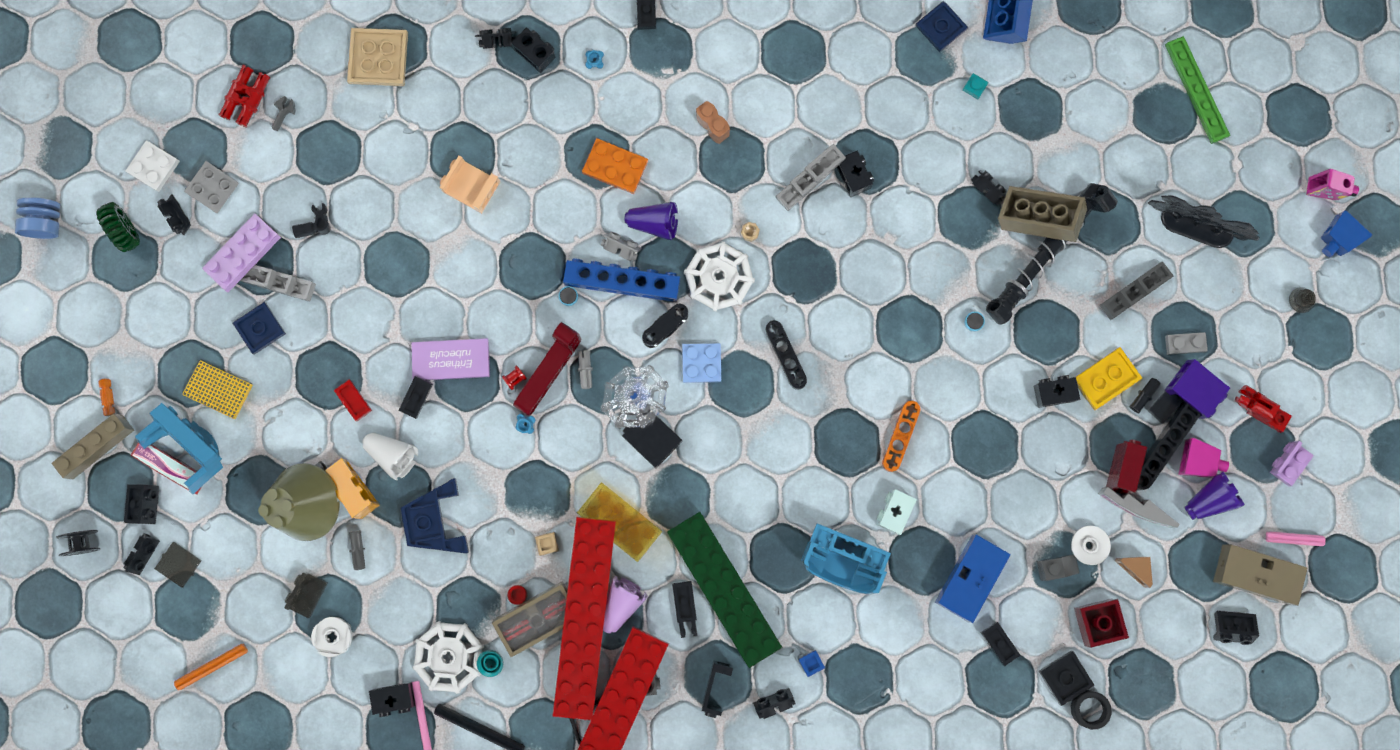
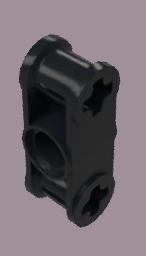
M679 303L661 315L644 331L642 335L644 345L648 348H655L671 336L688 319L687 307ZM683 310V317L680 315L676 316V311L681 312ZM650 335L652 337L655 335V341H648L647 336Z

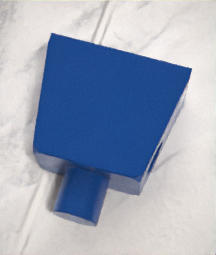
M1344 210L1334 217L1321 236V239L1327 244L1322 249V252L1327 257H1332L1335 253L1342 256L1366 241L1372 234L1348 211Z

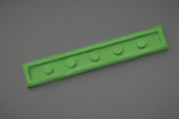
M1184 36L1167 42L1165 47L1210 143L1213 144L1228 138L1231 135Z

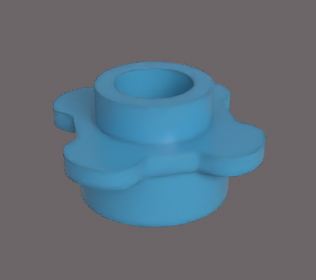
M596 50L587 51L585 54L587 57L586 67L588 69L592 67L603 68L602 58L604 53Z
M519 414L517 416L516 430L521 433L532 434L534 432L533 424L536 421L535 417Z

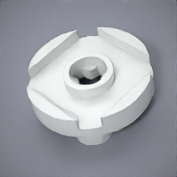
M339 617L323 619L314 627L311 635L313 646L318 650V653L325 657H335L345 653L350 647L353 638L350 624ZM332 631L337 635V639L333 643L330 642V638H327V635L331 634Z

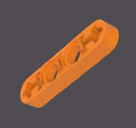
M908 401L901 409L882 460V466L887 472L898 470L920 414V405L915 401ZM913 405L916 413L913 412L909 419L902 418L903 415L907 417L909 413L906 407ZM902 422H906L910 426V430L907 433H903L899 429V425ZM895 440H900L903 443L902 450L896 451L893 448ZM890 451L894 454H900V457L895 456L894 463H896V466L891 468L886 463L887 460L892 459L893 454H889Z

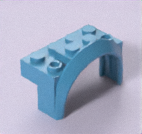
M161 403L149 413L154 421L138 433L135 438L145 449L162 437L170 435L202 466L184 482L189 492L193 495L223 468L220 462L222 458L219 456L218 445L213 436L195 421L190 422L187 418L180 420L177 416L178 413L171 406L167 408Z

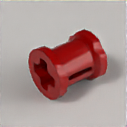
M517 365L508 375L502 376L511 390L519 382L527 379Z

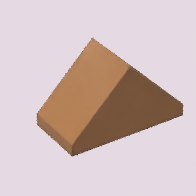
M1150 557L1116 558L1115 562L1144 588H1151L1153 582Z

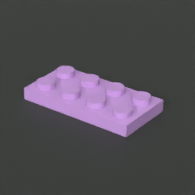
M254 214L202 269L221 288L229 292L281 237L258 215Z

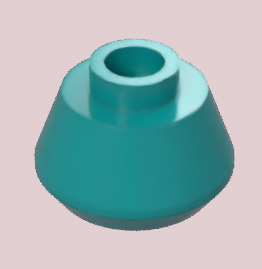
M494 650L482 652L477 659V669L485 677H495L503 669V658Z

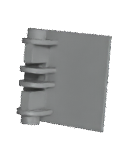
M205 161L184 192L215 213H218L239 183Z

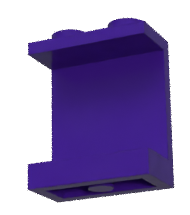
M1196 359L1186 360L1165 388L1169 395L1177 394L1201 414L1199 419L1212 417L1217 410L1215 408L1227 398V392L1230 390L1229 386Z

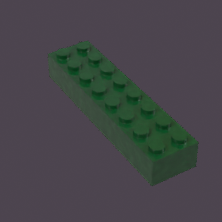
M701 512L696 513L667 531L748 668L783 648Z

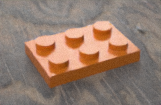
M596 138L582 174L635 194L648 159Z

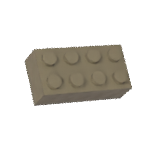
M1009 186L998 220L1001 230L1077 242L1087 206L1085 197Z

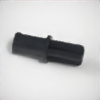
M1151 378L1145 387L1138 391V396L1129 408L1139 414L1147 402L1152 400L1153 394L1161 383L1157 379Z

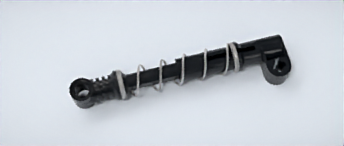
M1090 183L1079 196L1085 197L1087 206L1082 227L1085 224L1086 217L1092 210L1109 212L1116 207L1118 201L1107 186ZM1047 237L1043 242L1039 241L1041 244L1038 247L1039 252L1034 257L1029 255L1032 260L1023 271L1018 268L1021 272L1016 280L1009 279L1005 284V291L1002 292L999 298L993 299L988 303L986 312L998 325L1005 324L1011 319L1012 310L1018 304V301L1025 299L1028 292L1033 290L1032 280L1043 277L1044 265L1054 263V257L1059 251L1065 249L1067 241ZM1040 270H1042V275L1040 277H1036ZM1031 283V289L1027 290L1026 288Z

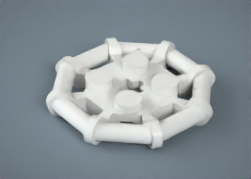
M723 241L716 245L696 249L697 252L687 269L684 270L692 300L695 299L716 312L722 308L737 304L741 305L750 286L755 282L748 262V255L725 244ZM720 251V256L709 259L707 257V254ZM726 252L737 259L733 262L724 257V254ZM702 259L705 262L700 271L695 270ZM737 265H742L745 276H739ZM721 271L723 272L724 279L718 281L714 274ZM694 276H700L702 286L698 289ZM738 281L744 282L737 294L734 291ZM706 290L715 295L714 301L702 295V292ZM729 293L732 296L730 299L719 301V296Z
M438 621L435 626L416 639L415 660L412 668L429 687L428 690L455 692L458 694L476 677H480L481 673L477 669V659L483 652L484 644L479 642L467 624L441 623V621ZM444 631L458 633L456 638L445 637ZM438 633L440 639L430 645L427 641ZM463 635L473 647L467 649L466 645L460 640ZM425 648L428 649L427 662L422 663ZM447 652H450L453 656L449 663H446V659H443V655H446ZM475 652L472 667L468 665L469 653ZM429 666L434 671L435 677L433 679L426 672L425 667ZM463 670L469 672L461 681H458L456 676ZM440 677L451 678L452 684L438 682Z

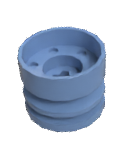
M44 198L18 199L17 207L19 208L16 209V213L24 218L16 219L15 234L37 239L59 237V223L52 219L60 218V213L57 212L60 210V203Z

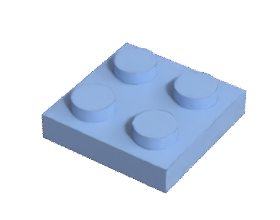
M721 343L682 344L683 383L721 382Z

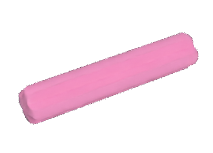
M1266 532L1265 535L1267 542L1324 546L1326 540L1325 536L1282 532Z

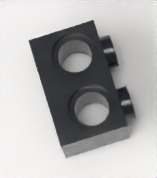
M526 27L511 43L513 50L539 73H542L556 58L554 54L555 49L550 43H544L535 30L530 31ZM526 41H532L531 45H524ZM541 52L546 53L542 58L537 57Z

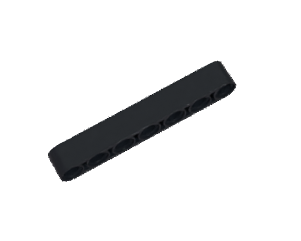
M1186 401L1180 405L1146 454L1140 477L1144 480V485L1140 486L1138 484L1137 491L1146 490L1152 486L1201 414ZM1182 415L1187 418L1186 424L1181 421ZM1171 430L1176 433L1175 440L1170 436ZM1160 446H1163L1165 448V455H1162L1160 453ZM1150 461H1152L1155 465V469L1153 471L1150 470L1148 466Z

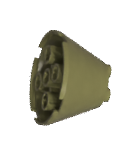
M309 463L295 464L285 469L267 490L261 500L258 512L270 526L300 541H313L325 536L337 521L340 501L337 502L335 491L337 487L329 474L322 468Z

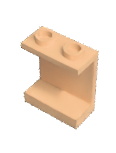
M458 156L457 159L451 162L450 171L447 176L444 175L442 177L440 189L443 193L482 214L500 184L498 176L492 173L489 175L465 162L461 156Z

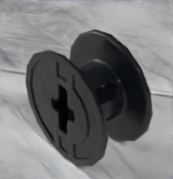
M85 530L56 536L57 539L67 538L69 551L59 554V557L101 550L100 548H90L88 535L95 534L98 530Z

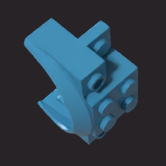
M816 523L801 561H803L807 571L825 581L858 593L876 594L880 592L887 572L884 570L891 553Z

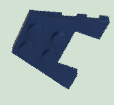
M456 478L401 507L407 546L469 553L466 536L446 539L439 502L440 499L459 496Z

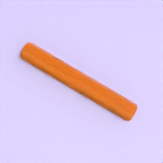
M240 644L174 681L175 688L182 690L248 652L245 644Z

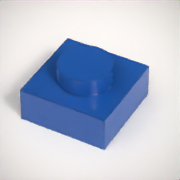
M816 650L798 659L807 677L825 669Z

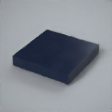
M942 1L915 25L939 52L968 29V26L945 1Z
M265 302L232 322L253 355L286 334Z

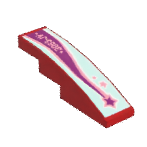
M138 442L131 453V456L189 490L184 482L195 474L197 470L183 461L176 459L153 444L144 449Z

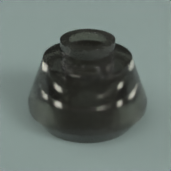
M1304 287L1294 289L1289 296L1290 306L1299 313L1309 312L1313 309L1316 302L1314 292Z

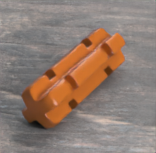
M101 379L98 383L99 388H101V403L104 406L102 408L103 415L111 416L115 413V407L112 406L114 405L112 389H110L111 380Z

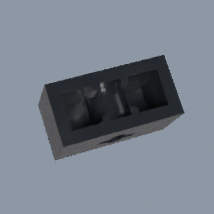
M858 150L845 155L846 159L837 166V170L850 198L871 189L874 182L871 172H867L865 167V158L859 154ZM853 170L855 171V173L859 172V175L857 176L856 174H852Z
M1069 375L1057 377L1058 380L1051 381L1050 378L1038 380L1039 383L1033 386L1038 408L1081 400L1076 377L1069 378ZM1053 389H1059L1060 393L1053 392Z
M411 682L369 691L372 715L379 714V717L391 715V711L398 710L399 714L411 711L410 708L416 706ZM396 698L397 702H389V699Z

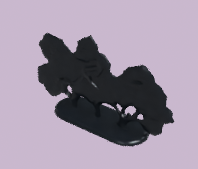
M1173 195L1161 196L1163 201L1151 200L1148 202L1155 210L1162 211L1161 221L1167 230L1214 248L1228 246L1232 242L1233 236L1242 241L1248 239L1257 241L1260 238L1258 236L1259 233L1250 223L1221 219L1223 216L1216 212L1217 210L1212 206H1192L1187 201Z

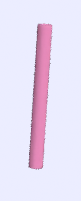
M411 682L423 749L432 750L420 682Z

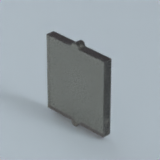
M173 542L166 553L162 554L161 560L154 569L183 588L189 578L194 576V571L202 560Z

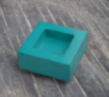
M973 73L962 91L978 100L989 82Z

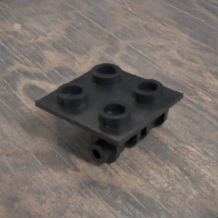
M511 28L498 29L497 33H493L492 29L481 30L475 37L482 38V40H479V47H483V49L493 48V44L494 48H497L496 37L499 39L500 48H502V38L504 47H512L511 43L516 38L512 37V34L516 33V31H511Z

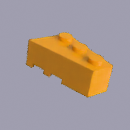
M341 458L325 470L337 487V490H335L337 498L343 503L352 518L363 519L380 506L347 459Z

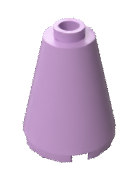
M618 576L613 577L607 594L603 631L606 633L617 632L648 597L646 592L644 594L640 592L641 587L625 578L617 580Z

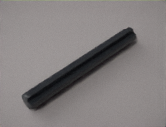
M438 704L434 710L435 715L506 750L525 749L523 744L441 704Z

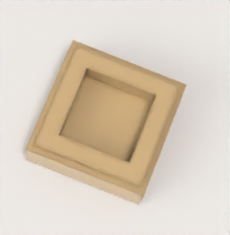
M554 532L535 537L539 556L559 551Z

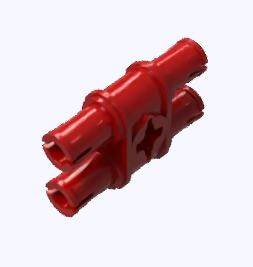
M242 65L237 78L231 81L232 85L227 95L224 96L225 103L218 115L230 121L236 106H241L242 110L235 123L247 128L253 113L255 114L258 111L257 108L262 97H265L264 90L271 77L259 72L254 85L249 87L247 83L254 70Z

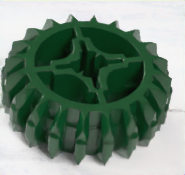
M110 202L97 209L96 215L102 230L118 250L127 252L139 245V235L131 220L119 205Z

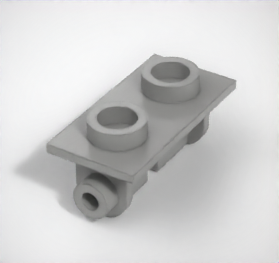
M615 232L603 235V237L607 238L601 242L603 249L616 254L619 248L621 249L620 257L630 262L632 260L636 261L638 254L635 252H639L642 249L638 247V243L632 240H623L621 235Z

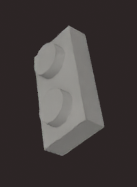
M1205 332L1165 336L1167 355L1203 353L1208 351Z

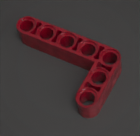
M563 322L559 323L552 334L555 340L554 344L513 403L515 408L527 416H531L582 340L577 331Z

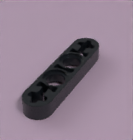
M776 320L770 321L766 325V335L790 386L795 390H801L807 384V377L782 324ZM771 325L779 327L777 330L778 336L783 335V337L778 338L775 342L773 341L776 338L774 332H769ZM785 342L788 346L787 350L784 352L779 351L777 343ZM787 359L795 361L796 365L793 369L786 368L785 361ZM799 369L800 372L796 374L798 378H803L801 386L793 383L795 376L794 374L790 376L789 373Z

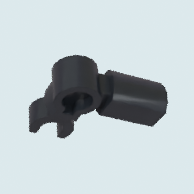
M322 203V210L317 211L315 205H312V212L316 215L314 223L307 222L292 226L295 238L315 235L316 232L321 235H326L330 232L331 226L326 216L328 209L324 203Z

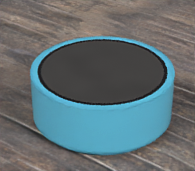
M564 287L559 292V300L565 306H572L578 301V293L573 287Z
M971 312L966 316L964 323L968 330L975 332L984 326L985 319L981 313Z

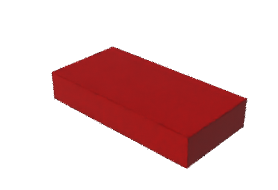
M350 379L334 390L356 422L373 411Z

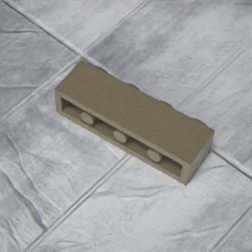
M113 413L51 464L62 478L75 479L131 434L134 429L123 415Z

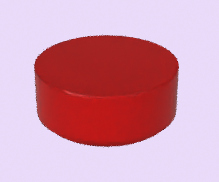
M521 585L512 586L507 593L508 600L514 605L524 603L528 596L527 590Z

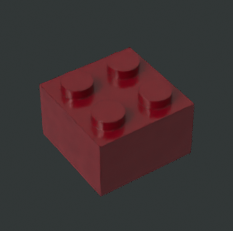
M1111 598L1074 608L1085 647L1092 648L1129 638L1118 599Z

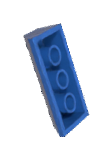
M989 0L983 39L1008 44L1026 42L1033 0Z

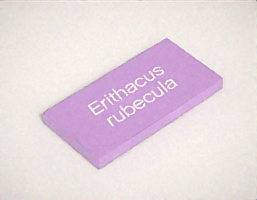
M489 339L412 342V380L414 376L425 380L490 377Z

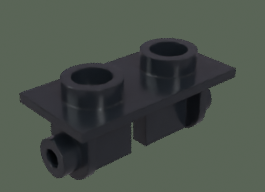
M979 170L978 172L981 175L979 177L975 175L971 179L972 184L981 193L988 188L989 191L984 196L993 205L996 204L998 206L1003 201L1001 197H1006L1005 193L1007 190L1000 183L996 185L992 181V175L986 170L984 172Z
M173 194L169 196L167 201L160 199L157 202V207L164 217L171 216L166 221L172 232L185 235L191 224L189 218L181 209L179 202L176 201Z
M143 533L142 536L140 535L133 547L137 550L136 553L131 551L123 563L125 572L140 575L160 541L150 538L151 536Z
M790 688L778 690L775 694L761 697L753 702L759 719H766L775 715V707H778L779 711L783 712L793 708L792 705L796 704Z

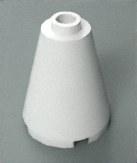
M374 432L367 434L362 442L363 449L394 480H398L397 477H405L415 464L413 460L414 455L418 456V448L414 445Z

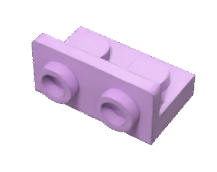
M1300 441L1289 442L1283 449V455L1278 457L1272 464L1273 469L1270 473L1287 486H1293L1314 456L1301 446L1302 442Z

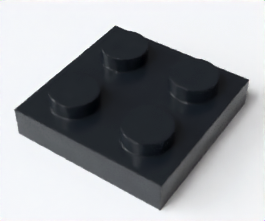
M1074 651L1066 653L1039 670L1040 675L1060 706L1065 705L1095 686Z

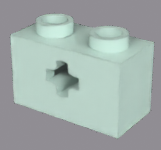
M896 489L892 493L888 492L884 501L887 504L885 509H881L876 520L879 521L877 525L892 533L901 535L917 499ZM898 507L899 515L892 516L893 512L891 509Z

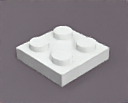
M146 140L125 172L160 192L180 161Z

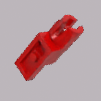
M1244 385L1239 390V393L1243 395L1235 397V402L1248 410V415L1279 433L1284 432L1292 415L1281 410V405L1270 400L1262 393L1256 392L1255 389L1248 385Z

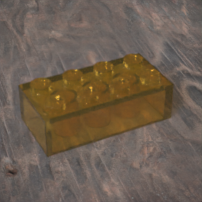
M602 482L577 511V514L583 518L616 521L613 543L637 562L642 559L663 532Z

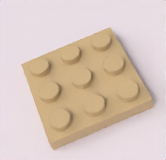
M351 28L348 84L405 86L407 30Z

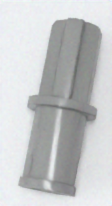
M583 350L584 353L582 351L578 352L580 367L578 372H580L581 388L590 389L592 388L591 371H593V367H591L590 351Z

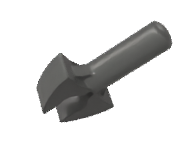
M286 96L280 98L274 104L279 109V113L272 125L274 131H279L287 114L292 113L295 115V102L292 99L289 105L284 107V104L287 102Z

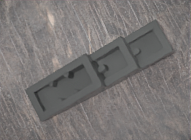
M1162 261L1099 306L1111 321L1174 277V275Z

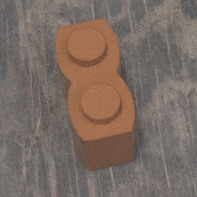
M705 101L696 108L698 123L708 130V134L714 142L720 144L729 137V124L722 116L718 115L717 109L712 103Z

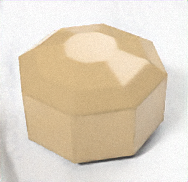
M748 222L742 226L741 235L744 240L752 242L758 238L760 229L756 223Z

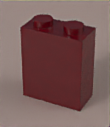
M1129 440V442L1124 441L1116 445L1106 487L1121 494L1136 493L1147 450L1146 446L1141 445L1142 442Z

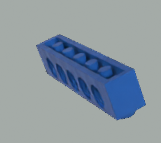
M576 258L566 262L563 280L565 286L677 302L680 276H677L676 273L666 272V274H659L657 270L647 269V272L639 271L637 267L625 269L620 268L621 266L617 264L604 266L601 262L597 261L583 263V260ZM583 270L590 272L587 278L580 277V273ZM607 273L609 277L607 280L601 281L599 280V275ZM622 275L628 278L623 284L617 282L618 277ZM643 278L647 282L644 286H638L636 281ZM658 281H663L665 283V287L662 289H657L655 287V283Z

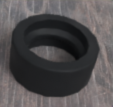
M1087 690L1074 698L1071 703V714L1080 726L1094 730L1104 727L1110 721L1112 715L1111 704L1101 693ZM1087 698L1097 699L1102 705V715L1094 722L1086 721L1080 714L1081 703Z

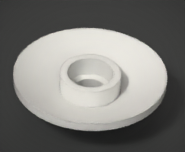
M1085 526L1073 535L1071 548L1074 556L1080 562L1087 565H1097L1108 557L1111 543L1108 535L1099 527ZM1087 542H1090L1092 544L1091 549H1087Z

